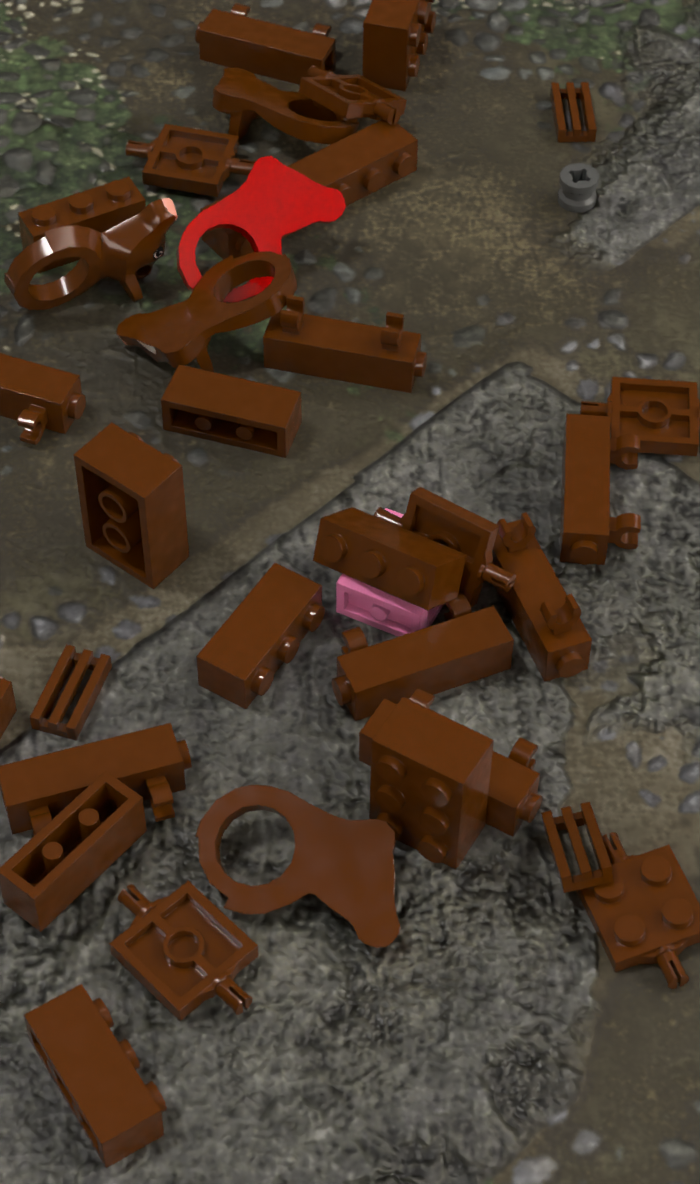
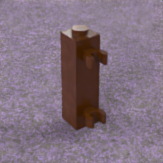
M236 3L231 13L212 9L204 22H200L196 29L195 41L199 44L200 60L230 68L244 69L254 74L300 85L301 77H307V71L312 65H318L320 68L333 73L336 69V39L328 37L331 32V26L317 23L312 33L246 17L250 12V6Z
M288 295L286 310H281L274 316H271L263 336L265 368L408 393L412 392L416 376L423 377L426 369L427 352L421 351V334L403 331L404 314L387 312L386 327H379L304 314L305 298Z
M0 353V416L17 420V425L25 427L20 435V441L37 445L45 429L66 434L73 421L80 419L86 405V397L82 394L80 375Z
M566 414L562 458L560 562L582 565H605L608 543H614L623 549L638 548L641 516L634 513H625L617 517H610V463L622 469H637L638 453H640V436L625 434L618 438H610V416Z
M527 512L522 513L520 520L509 523L505 519H500L497 522L499 530L492 550V561L494 565L516 574V579H514L515 582L509 592H505L495 585L494 587L544 682L559 677H572L580 671L588 669L592 639L580 619L581 609L573 595L566 594L534 536L536 528Z
M460 593L457 598L446 602L450 612L444 613L445 622L369 647L360 627L343 631L342 638L346 646L341 647L343 655L337 657V677L332 678V688L337 702L340 706L347 705L354 720L357 721L372 716L384 698L398 704L402 697L410 699L417 688L434 695L511 669L514 639L495 607L490 606L472 612L466 596Z
M417 688L409 700L429 709L435 700V696ZM384 698L359 732V761L371 766V740L397 704ZM521 737L515 743L508 758L495 751L492 753L485 821L486 824L514 837L523 821L527 823L533 821L543 798L537 794L540 773L533 770L536 760L532 757L537 751L538 745Z
M167 723L1 765L0 789L12 834L32 829L35 836L105 770L143 797V800L149 799L155 821L158 822L175 817L172 803H174L172 793L186 790L184 770L192 768L185 739L176 741L172 725Z

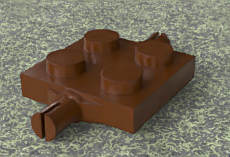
M312 65L307 71V77H301L299 93L312 99L314 106L330 109L336 113V118L345 122H358L359 118L369 117L375 120L383 119L389 124L394 125L399 121L400 115H404L407 102L406 99L359 74L339 75L326 71L318 65Z
M164 124L160 135L151 143L129 139L126 144V156L148 159L142 171L143 184L198 193L200 195L218 197L225 179L232 173L249 176L256 162L255 160L235 158L239 149V136Z
M612 377L607 403L581 400V415L610 416V438H618L625 434L640 436V453L697 456L700 432V401L698 399L697 382Z
M422 487L411 492L406 513L402 518L384 510L382 507H379L373 515L467 554L458 594L463 593L466 596L471 608L477 604L484 581L503 589L505 592H509L515 582L516 574L494 565L492 561V550L499 525Z
M609 833V839L607 834L603 835L602 839L612 865L614 882L576 891L615 973L639 964L657 963L670 989L677 988V981L679 986L682 987L689 981V977L678 955L687 947L700 943V904L670 845L640 855L627 856L617 833Z
M187 881L171 895L154 902H150L133 884L127 886V891L123 889L119 893L117 900L135 918L127 930L109 943L111 954L179 1021L183 1020L205 1000L217 995L236 1015L243 1013V1007L245 1010L249 1008L253 998L233 980L241 970L259 956L258 945L193 884Z

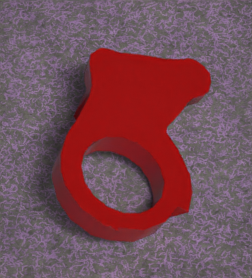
M273 156L260 157L252 167L247 180L240 188L218 203L203 210L188 224L183 232L177 248V269L185 286L190 291H193L194 287L203 277L196 265L195 249L199 238L204 233L215 228H229L241 233L250 242L254 252L271 251L282 255L281 238L284 235L300 230L310 224H328L336 221L346 208L345 199L337 189L314 182L298 171L283 165ZM266 276L251 279L246 284L234 288L225 297L223 302L236 303L252 298L264 291L271 284L273 277Z

